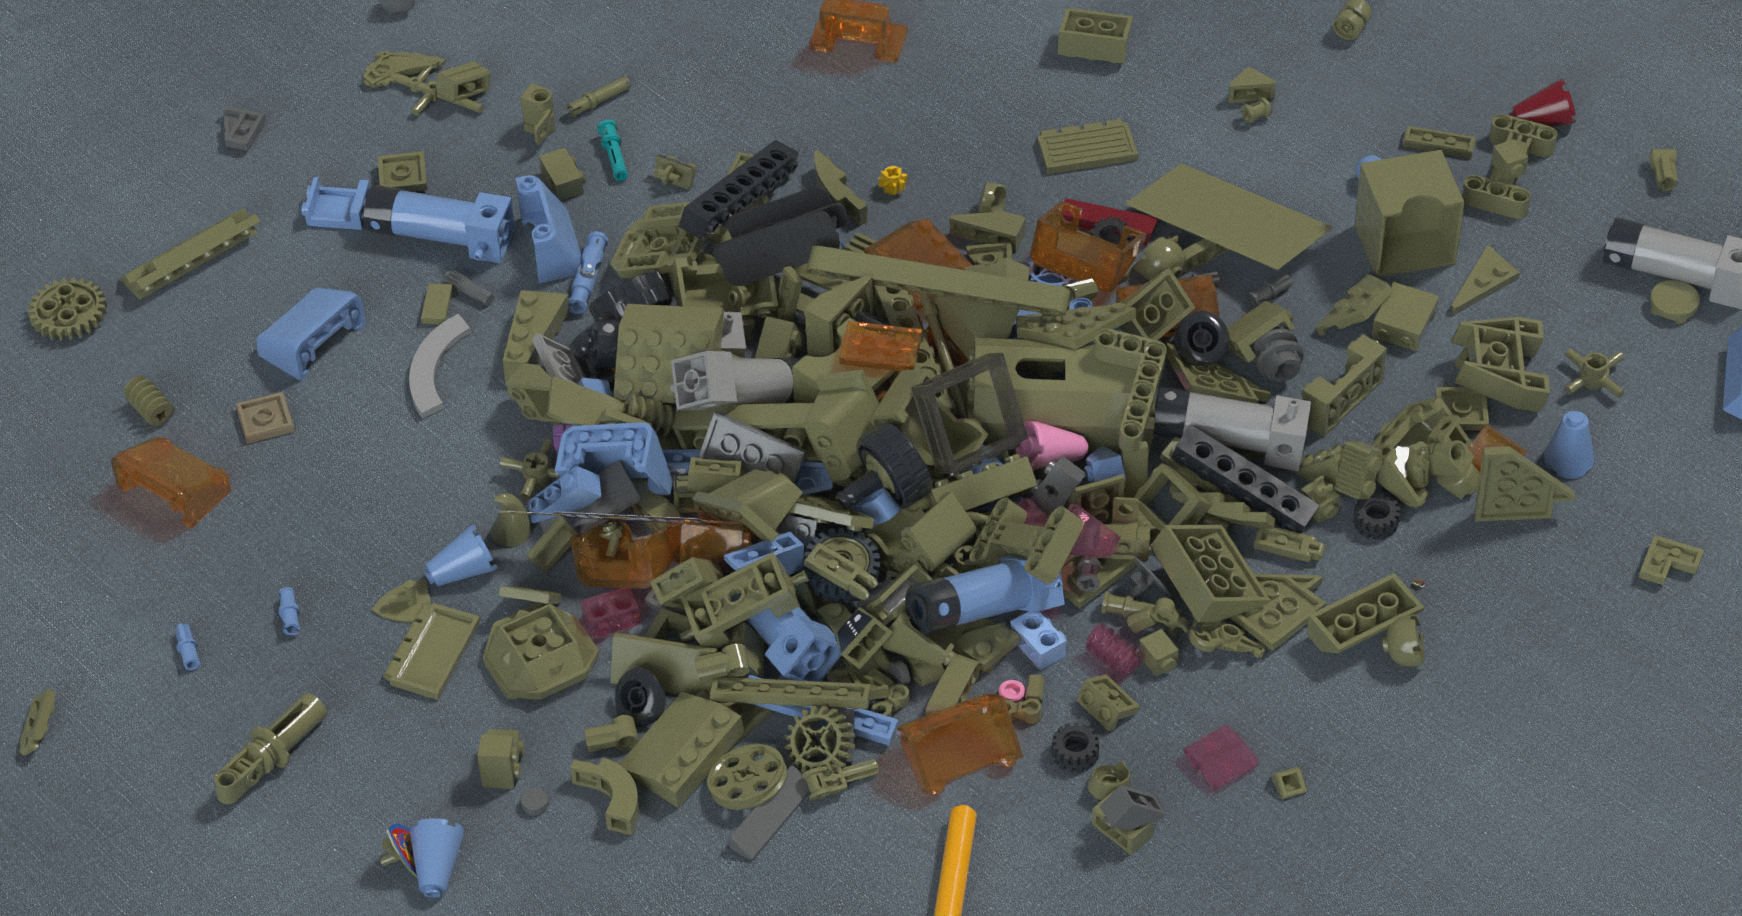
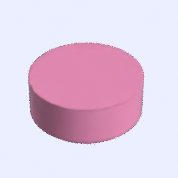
M1016 680L1003 682L999 687L1000 701L1008 699L1014 703L1023 702L1025 699L1024 685Z

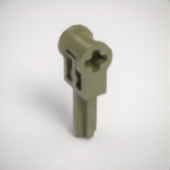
M874 759L844 768L834 763L831 764L832 768L836 769L834 773L830 772L827 766L808 770L801 776L807 782L811 793L809 798L813 801L843 792L848 787L847 783L877 775L879 773V766Z

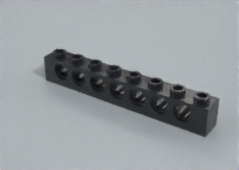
M774 140L685 206L678 227L701 240L710 234L713 235L720 226L727 224L730 216L739 213L744 208H748L754 200H759L766 191H771L775 184L781 183L787 175L793 174L798 166L796 160L799 152L778 140Z

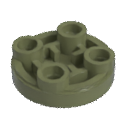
M1665 280L1655 285L1652 289L1650 310L1654 315H1660L1674 320L1676 323L1683 324L1697 312L1700 296L1692 285L1684 281Z

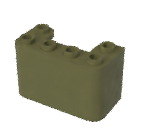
M926 368L902 370L871 415V424L877 427L882 423H890L897 427L909 439L922 457L932 482H938L947 478L948 481L959 480L957 475L965 472L988 436V433L976 419H957L951 413L950 408L940 402L932 390L937 384L932 371Z
M946 492L939 498V502L926 513H924L921 507L916 510L910 507L900 509L888 521L875 525L873 528H868L864 532L865 539L869 538L872 541V545L876 546L877 553L880 556V569L883 573L887 574L888 570L902 573L916 562L925 571L932 572L976 533V527L954 494Z

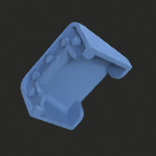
M528 175L515 178L522 225L525 226L527 223H531L535 226L532 231V239L539 283L575 276L578 267L581 264L583 265V261L567 208L536 176Z
M321 287L311 290L301 301L258 336V356L302 381L309 375V371L306 370L308 361L311 360L313 362L316 359L314 352L316 348L342 326L348 330L354 328L359 331L366 325L362 298L352 291Z
M648 423L572 426L566 429L561 437L555 472L560 477L575 466L598 474L620 460L630 478H648V488L655 495H670L672 488V477L655 430Z

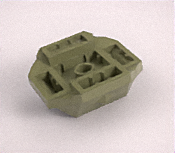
M690 202L649 206L644 211V216L635 221L625 232L610 262L612 269L621 278L628 279L650 271H658L664 281L667 282L670 281L669 270L675 258H687L689 265L696 258H699V252L706 238L701 240L678 227L683 209Z
M538 602L493 623L483 655V662L507 699H517L519 697L542 700L587 679L599 658V649L575 615L562 611L552 604Z

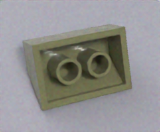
M1066 8L1059 29L1057 55L1109 61L1111 63H1125L1129 49L1133 16Z

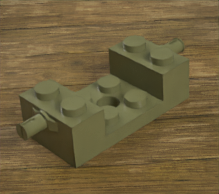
M1363 334L1356 341H1352L1346 350L1348 354L1345 365L1346 374L1343 378L1337 379L1333 385L1318 376L1314 381L1304 386L1302 400L1311 401L1307 428L1325 437L1383 382L1386 347L1382 346L1377 340H1372Z
M772 552L682 598L681 600L691 629L680 633L679 636L684 644L696 638L701 646L717 649L730 642L726 629L768 608L778 618L800 607L795 595V587L809 581L805 571L790 578L783 564ZM742 593L740 599L731 602L734 595Z

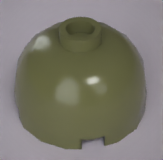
M1160 237L1144 251L1146 255L1144 261L1139 260L1137 271L1147 281H1150L1168 268H1170L1176 279H1179L1183 273L1185 256L1181 247L1172 238L1168 237V239Z
M1417 614L1397 618L1388 627L1387 636L1382 637L1384 652H1389L1391 659L1404 667L1424 666V642L1422 633L1420 634V631L1416 630V626H1421Z

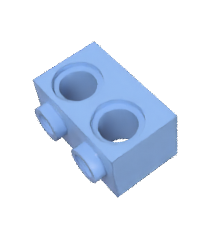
M1028 611L1011 621L1010 628L1018 633L1021 638L1018 646L1040 671L1066 657L1067 639L1061 631H1057L1052 626L1047 615H1042L1040 611Z

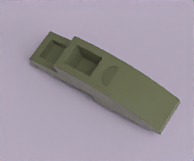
M819 150L814 151L817 186L827 191L832 204L841 203L846 214L859 226L867 223V204L863 199H859L850 187L846 186L847 176L842 169H838L830 158L824 156Z

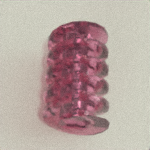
M1106 623L1098 624L1087 638L1086 649L1088 652L1094 653V656L1097 659H1101L1104 664L1109 665L1110 669L1116 671L1119 676H1128L1139 667L1145 654L1142 651L1136 653V646H1129L1127 639L1121 641L1122 636L1119 633L1114 635L1113 628L1106 629Z

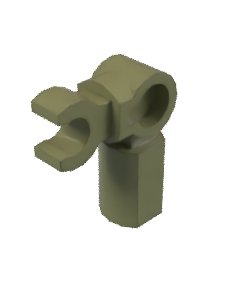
M1160 598L1156 601L1155 607L1150 606L1127 618L1128 626L1134 633L1153 626L1158 622L1168 626V631L1173 637L1177 636V627L1182 628L1185 632L1189 628L1187 619L1179 616L1174 602L1168 598Z
M873 668L867 674L873 678L874 685L879 687L885 684L889 687V697H885L884 701L876 702L872 706V712L878 713L882 711L884 712L882 715L892 717L893 712L895 713L909 705V690L905 685H896L894 681L876 668Z
M1042 675L1028 676L1024 702L1014 703L1008 699L1001 700L1002 709H1008L1009 711H1000V720L1008 722L1018 718L1019 720H1025L1029 724H1036L1042 720L1041 704L1045 679Z

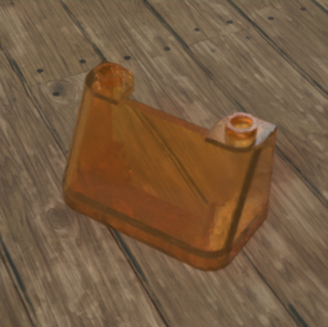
M152 438L118 452L111 459L118 488L127 492L130 488L134 489L140 485L170 502L171 510L174 512L179 510L185 517L182 520L183 524L192 529L232 491L229 475L223 469L215 468L173 445L166 438Z
M703 509L698 511V519L715 521ZM684 520L681 531L680 564L692 557L713 562L722 560L724 555L750 546L755 534L745 525L739 529L722 527L720 524L702 525L695 524V521Z
M616 521L617 524L621 523L623 525V529L621 531L622 537L619 538L620 542L615 559L605 556L610 540L599 535V532L603 530L602 526L606 523L570 537L576 572L580 582L588 587L615 588L650 587V581L661 576L666 571L688 539L685 522H672L661 531L633 540L630 527L624 521Z
M989 693L974 697L903 724L895 729L922 792L929 794V796L942 793L944 791L943 787L947 785V781L991 764L1001 765V768L1010 767L1016 764V759L1023 757L1005 698Z

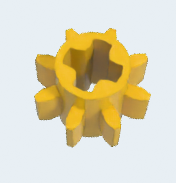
M889 166L884 171H880L881 177L878 178L879 187H884V193L896 195L901 190L905 191L907 174H902V168Z

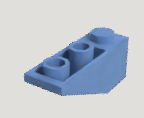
M575 466L528 501L529 512H573L586 508L601 497L600 475ZM529 514V519L531 523H537L540 521L557 517L550 515Z

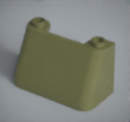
M675 258L669 270L670 283L677 306L722 308L724 312H741L742 317L758 316L759 318L770 317L778 307L773 275L752 282L755 285V290L751 298L746 300L745 307L736 309L730 304L728 298L733 285L727 281L720 264L697 265V261H693L689 265L687 258Z
M1441 397L1414 402L1403 408L1370 445L1383 450L1381 456L1382 466L1377 471L1375 480L1408 507L1413 506L1416 508L1426 502V496L1428 495L1426 488H1413L1406 480L1409 447L1420 441L1427 442V437L1443 416L1452 415ZM1451 422L1443 425L1441 430L1447 428ZM1458 423L1449 438L1451 441H1462L1469 448L1472 442Z
M943 562L928 574L932 579L960 573ZM906 609L901 612L888 627L893 633L881 646L886 650L938 667L942 663L947 666L956 654L952 651L954 644L969 622L956 625L954 628L923 635L911 625Z

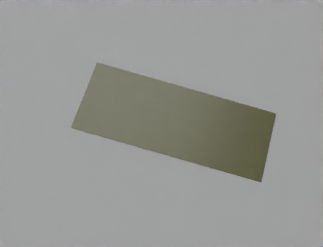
M1180 163L1125 203L1139 211L1276 270H1279L1334 228L1183 163Z

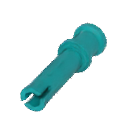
M604 120L597 125V132L602 138L601 146L607 151L613 177L616 181H624L628 178V172L620 150L622 141L616 132L617 124L613 120Z

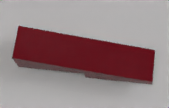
M1068 198L1065 199L1057 217L1087 230L1094 229V224L1096 222L1099 224L1102 218L1107 220V217L1110 216L1113 219L1117 217L1129 226L1133 235V241L1146 246L1158 218Z

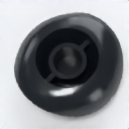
M1196 311L1185 316L1178 324L1174 334V346L1178 355L1187 363L1196 366L1212 365L1220 361L1229 350V330L1217 315L1208 311Z
M638 666L632 667L621 676L616 685V712L618 716L628 715L633 717L636 727H643L656 722L663 714L666 706L664 690L655 676L647 669Z

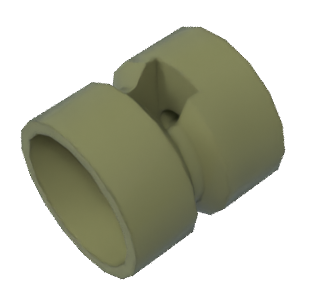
M1348 0L1332 23L1335 33L1345 40H1355L1358 38L1372 16L1370 6L1363 0Z

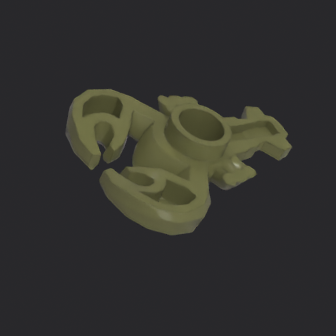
M1194 619L1193 626L1189 630L1190 642L1204 652H1212L1217 648L1230 652H1252L1254 657L1262 658L1266 650L1263 643H1255L1243 636L1245 630L1235 625L1226 624L1224 620L1218 622H1197ZM1201 625L1200 631L1197 632L1196 627Z

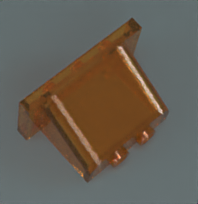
M824 0L820 8V17L810 42V50L832 53L837 38L877 43L879 45L876 51V59L898 62L908 34V26L893 24L889 9L882 4L856 0Z

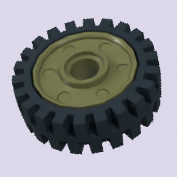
M834 528L828 529L827 535L822 531L818 534V538L814 537L811 540L804 554L803 571H805L809 581H806L808 582L809 589H814V594L818 597L823 594V599L826 601L833 597V603H839L840 599H843L844 604L850 603L851 598L854 602L860 600L858 597L853 596L849 590L846 591L805 567L804 561L817 544L821 543L862 567V570L878 579L880 556L877 553L876 546L872 545V541L869 538L864 540V534L860 532L855 536L853 530H848V533H844V528H838V532L835 533ZM858 579L855 581V582H857L858 584H860L862 587L866 588V590H868V592L873 590V589L867 588L866 586H863V585L858 581Z

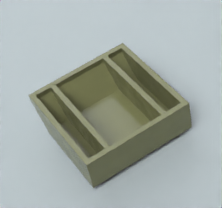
M627 304L618 331L614 398L625 401L631 393L635 397H643L644 400L651 399L654 403L657 401L661 402L662 405H676L675 394L670 390V386L674 384L671 360L704 351H721L724 309Z

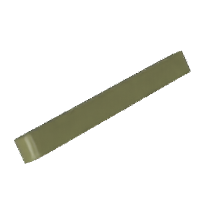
M812 246L807 266L809 273L818 276L854 281L870 275L872 276V285L1054 316L1066 315L1071 292L1065 287L823 246Z

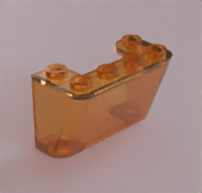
M1060 201L1037 220L1030 253L1032 261L1040 267L1076 281L1092 278L1099 290L1104 292L1113 291L1142 251L1147 233L1125 225L1118 246L1078 230L1082 208ZM1064 210H1069L1072 212L1074 216V220L1072 222H1068L1064 219ZM1128 235H1134L1136 237L1130 243L1127 242Z

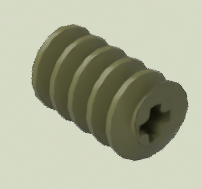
M140 375L134 377L126 384L124 388L125 398L147 423L153 426L161 425L173 416L175 411L174 405L169 402L168 398L159 391L158 387L151 380Z
M631 393L625 399L623 406L624 414L651 423L656 434L662 428V436H666L669 430L673 429L672 426L679 413L677 407L672 408L671 405H662L661 402L657 401L654 403L651 399L644 400L643 397H635Z

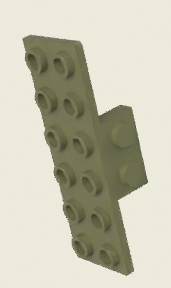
M553 376L551 379L547 410L549 417L574 426L643 422L648 423L653 428V425L649 422L624 414L623 406L625 401ZM662 428L659 429L656 435L662 450H683L674 429L669 430L666 436H662Z

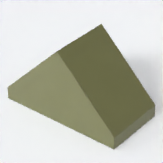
M1249 66L1229 83V103L1254 102L1262 97L1267 100H1274L1275 80Z

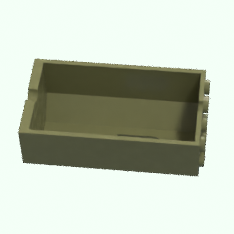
M975 338L974 348L969 347L967 365L968 419L974 418L979 421L982 428L988 433L983 442L987 449H1003L1011 442L1013 443L1012 447L1020 445L1021 437H1017V433L1021 424L1025 421L1034 420L1082 435L1088 443L1087 453H1093L1098 447L1105 446L1117 454H1121V449L1118 445L1120 427L1137 369L1098 360L1093 354L1094 342H1089L1078 349H1071L1033 340ZM1016 370L1065 372V380L1024 379L1017 374ZM1156 396L1142 442L1147 441L1148 455H1150L1154 432Z

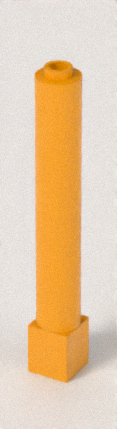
M967 805L956 806L950 811L934 916H962L977 818L976 812Z

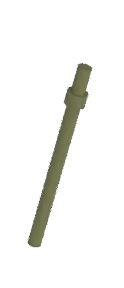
M919 293L923 305L922 312L924 318L928 320L958 413L963 415L965 419H968L967 405L937 319L939 314L936 305L932 304L929 294Z

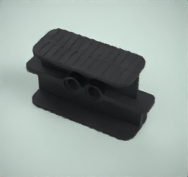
M819 186L811 187L730 216L727 222V229L732 239L716 244L713 247V254L717 264L721 265L727 281L733 286H743L781 273L784 267L792 266V268L808 263L812 246L839 249L840 239L836 229L847 225L848 216L841 203L832 204L824 188Z

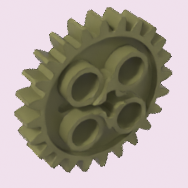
M63 277L61 283L53 280L52 286L44 284L45 290L38 289V296H32V302L28 303L30 309L28 310L31 325L35 327L36 332L41 331L43 337L49 334L51 340L56 336H59L60 341L65 336L72 340L73 335L76 334L82 338V332L85 331L90 334V327L98 328L97 321L103 322V315L107 314V302L104 292L100 291L99 285L94 286L93 281L86 283L85 278L80 279L79 282H76L75 277H72L71 281L68 282Z

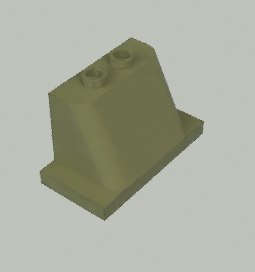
M864 370L820 374L816 379L820 392L804 424L832 481L846 480L862 466L857 453V441L875 428L870 422V417L879 403Z
M754 469L709 494L697 491L692 500L715 521L743 523L761 540L774 542L779 535L775 529L803 492L782 473L775 474L770 470L765 472ZM720 524L725 530L738 533L743 526Z

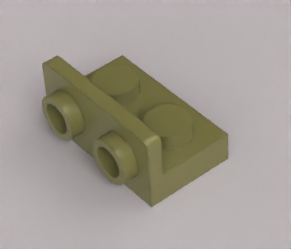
M1107 674L1086 679L1076 698L1077 702L1108 731L1115 729L1119 719L1137 715L1140 708Z

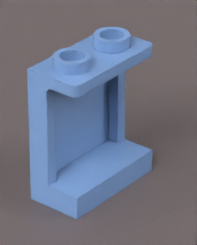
M314 177L312 185H309L307 188V200L302 204V216H305L307 226L362 230L364 207L370 190L369 180H359L357 189L322 187L319 177Z

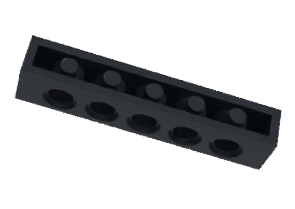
M1190 425L1177 443L1171 456L1178 465L1188 468L1196 473L1200 479L1209 481L1217 486L1221 492L1233 496L1240 502H1244L1256 512H1267L1275 518V523L1285 530L1303 534L1320 506ZM1197 454L1202 455L1205 458H1200L1199 456H1197ZM1219 468H1223V469H1225L1227 472H1223V471L1219 470ZM1240 481H1243V482L1247 483L1248 485H1244V484L1240 483ZM1283 508H1287V509H1289L1291 512H1287V511H1285Z

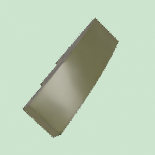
M1173 493L1172 498L1182 505H1185L1189 500L1184 493ZM1200 493L1212 505L1204 514L1205 516L1209 515L1232 524L1247 527L1274 529L1275 518L1267 512H1252V509L1244 502H1229V499L1222 493Z

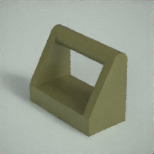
M559 516L530 549L526 557L547 574L579 535Z

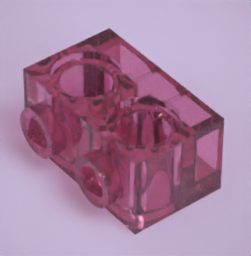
M629 586L580 601L582 617L592 639L641 624L639 607Z

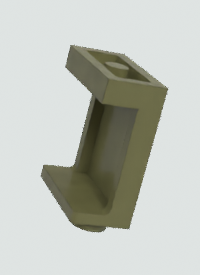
M1393 282L1391 286L1393 292L1382 303L1373 321L1372 337L1417 351L1420 346L1421 336L1431 318L1434 319L1437 314L1439 296Z
M1264 301L1228 327L1230 353L1249 363L1256 358L1249 346L1277 325L1290 331L1295 329L1292 324L1294 319L1291 313L1286 308H1280L1278 304L1274 305Z

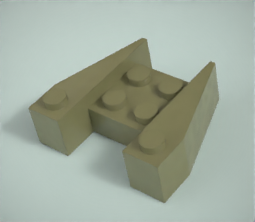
M1509 317L1460 322L1451 340V344L1468 347L1469 362H1463L1456 376L1455 383L1516 409L1541 412L1550 395L1549 378L1545 374L1525 371L1523 356L1535 357L1544 339L1542 321L1523 317Z

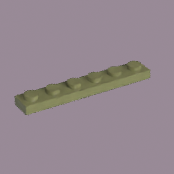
M716 677L713 679L710 690V700L723 703L868 709L871 684Z

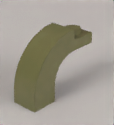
M602 758L599 765L589 761L583 762L574 759L570 767L572 783L606 793L611 798L605 813L607 829L632 836L639 819L637 788L631 775L621 765L606 758Z

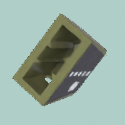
M860 607L853 614L846 617L845 623L836 632V639L840 654L860 669L893 632Z

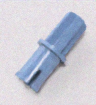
M180 623L175 628L178 640L177 650L182 655L185 669L195 670L200 666L196 651L198 645L192 637L190 626Z

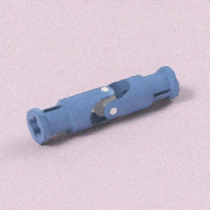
M595 231L588 235V246L584 248L581 256L583 265L581 264L577 269L571 287L572 295L569 298L570 312L574 314L585 313L588 308L586 302L592 295L598 276V268L601 266L604 258L603 250L609 242V239L602 232Z

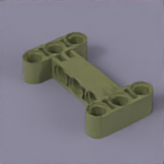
M1497 114L1493 116L1491 121L1489 139L1496 145L1515 139L1528 157L1530 154L1550 157L1555 152L1557 131L1543 124L1505 114ZM1494 167L1490 178L1478 175L1466 177L1464 179L1462 198L1465 205L1515 219H1522L1528 215L1531 194L1527 189L1516 186L1519 177L1505 181Z
M1006 497L1000 499L994 506L970 552L969 560L978 567L985 568L1000 564L999 557L1007 554L1027 557L1028 559L1024 567L1025 571L1045 585L1051 584L1059 575L1083 528V520L1065 507L1059 506L1051 513L1044 527L1024 524L1027 512Z

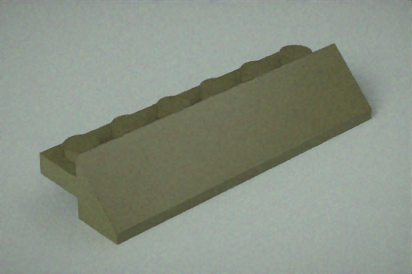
M242 208L119 278L140 300L255 235L258 231L254 225L259 223L260 220L256 213L248 216L245 208Z

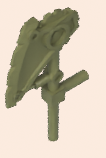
M382 51L374 55L376 62L370 63L369 67L365 69V74L363 75L364 84L368 87L371 86L373 89L381 85L387 86L390 83L397 82L410 87L412 92H424V96L411 109L412 113L416 116L423 111L431 100L437 102L439 98L478 113H482L484 109L483 104L467 98H461L454 102L448 100L446 96H442L437 92V82L430 80L428 84L423 83L429 76V72L432 69L443 66L446 59L420 53ZM421 72L417 77H407L409 75Z

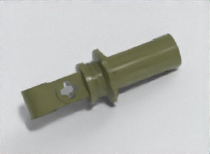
M305 693L268 728L254 727L250 733L251 742H247L242 747V751L236 754L226 766L215 774L214 782L217 799L223 804L235 803L264 774H269L273 770L274 765L280 768L286 767L290 761L288 751L327 716L324 704L315 695Z

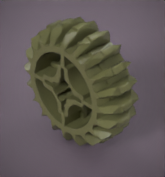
M812 706L810 712L805 709L802 710L803 718L799 716L794 717V721L797 724L795 726L788 725V729L792 730V734L785 735L784 737L790 740V744L785 746V750L792 751L788 755V759L795 761L793 764L795 768H802L801 772L804 773L817 767L827 766L829 771L834 773L836 769L832 768L831 764L836 763L840 767H846L843 759L852 758V755L847 752L848 748H855V744L849 742L850 739L855 737V734L848 732L852 725L848 722L844 723L846 720L845 715H838V710L834 708L829 711L827 706H821L820 710L818 707ZM820 721L830 722L826 727L823 726L819 730L811 727ZM837 735L836 747L834 748L833 740ZM806 736V745L803 747V739ZM816 736L821 737L820 741L825 748L819 746L820 743ZM821 753L829 756L821 762L813 763L810 761L814 756L817 757Z

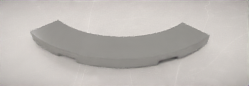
M459 314L437 326L423 340L413 357L409 374L410 391L415 408L422 419L444 409L443 402L439 398L434 385V375L441 361V356L455 343L471 334L470 327Z

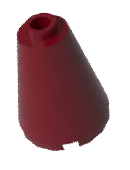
M1563 79L1553 82L1514 105L1512 112L1509 113V116L1546 126L1576 123V119L1572 118L1576 114L1569 90L1564 91L1562 88L1563 85H1566Z

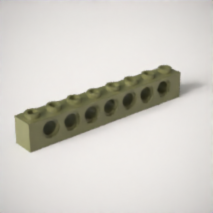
M872 285L873 302L879 318L899 329L893 345L909 354L910 370L926 368L934 373L937 384L932 390L941 403L950 408L952 414L955 413L954 400L949 399L947 383L942 381L940 365L934 361V350L927 343V332L921 328L919 312L914 310L912 295H908L907 290Z

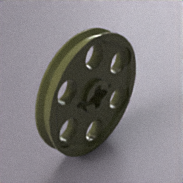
M764 744L745 745L731 750L719 759L708 774L707 785L712 798L720 806L735 810L748 809L768 801L782 788L787 777V768L782 755L775 748ZM764 755L761 759L753 761L754 757ZM738 762L736 766L727 768L729 764ZM772 767H778L773 772H767ZM727 781L725 785L716 787L719 782ZM761 786H767L762 791H756ZM736 793H742V794H741L739 797H737V798H734V799H731V798H730L732 795H734V794H736Z

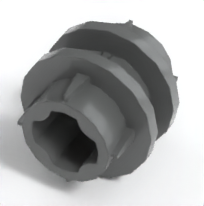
M1276 326L1257 339L1252 345L1251 349L1256 356L1253 361L1263 377L1269 378V380L1273 379L1275 382H1285L1293 379L1299 373L1304 353L1292 331Z

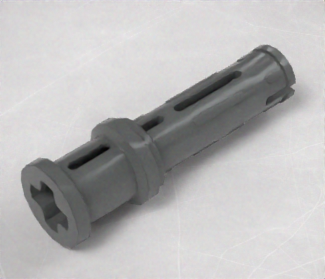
M1094 522L1085 523L1083 526L1082 558L1077 564L1080 574L1076 584L1080 590L1086 592L1094 591L1100 585L1099 578L1097 577L1101 567L1100 562L1097 560L1099 526Z

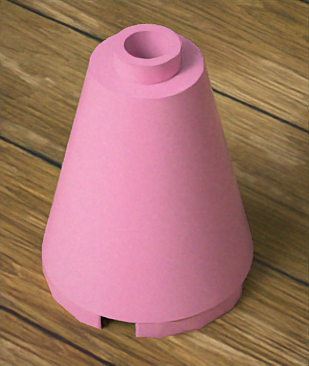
M1034 420L1025 421L1021 424L1017 433V437H1021L1020 445H1016V454H1020L1021 458L1028 457L1032 471L1047 468L1052 460L1057 462L1061 456L1070 462L1082 460L1088 452V443L1082 435Z

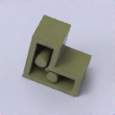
M766 317L755 359L797 357L798 352L802 351L805 338L803 333L793 322Z
M488 729L487 734H481L477 757L482 787L514 789L516 778L520 779L521 777L519 758L524 757L525 742L520 740L519 730Z

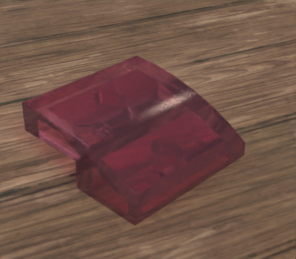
M1227 724L1183 749L1197 772L1202 771L1214 791L1260 764L1245 742Z

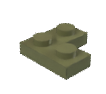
M1654 535L1640 570L1639 578L1664 585L1671 567L1696 575L1704 550Z

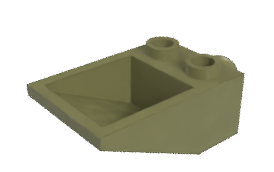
M522 363L505 382L508 396L517 401L522 409V414L529 420L568 424L547 415L552 378L539 365Z

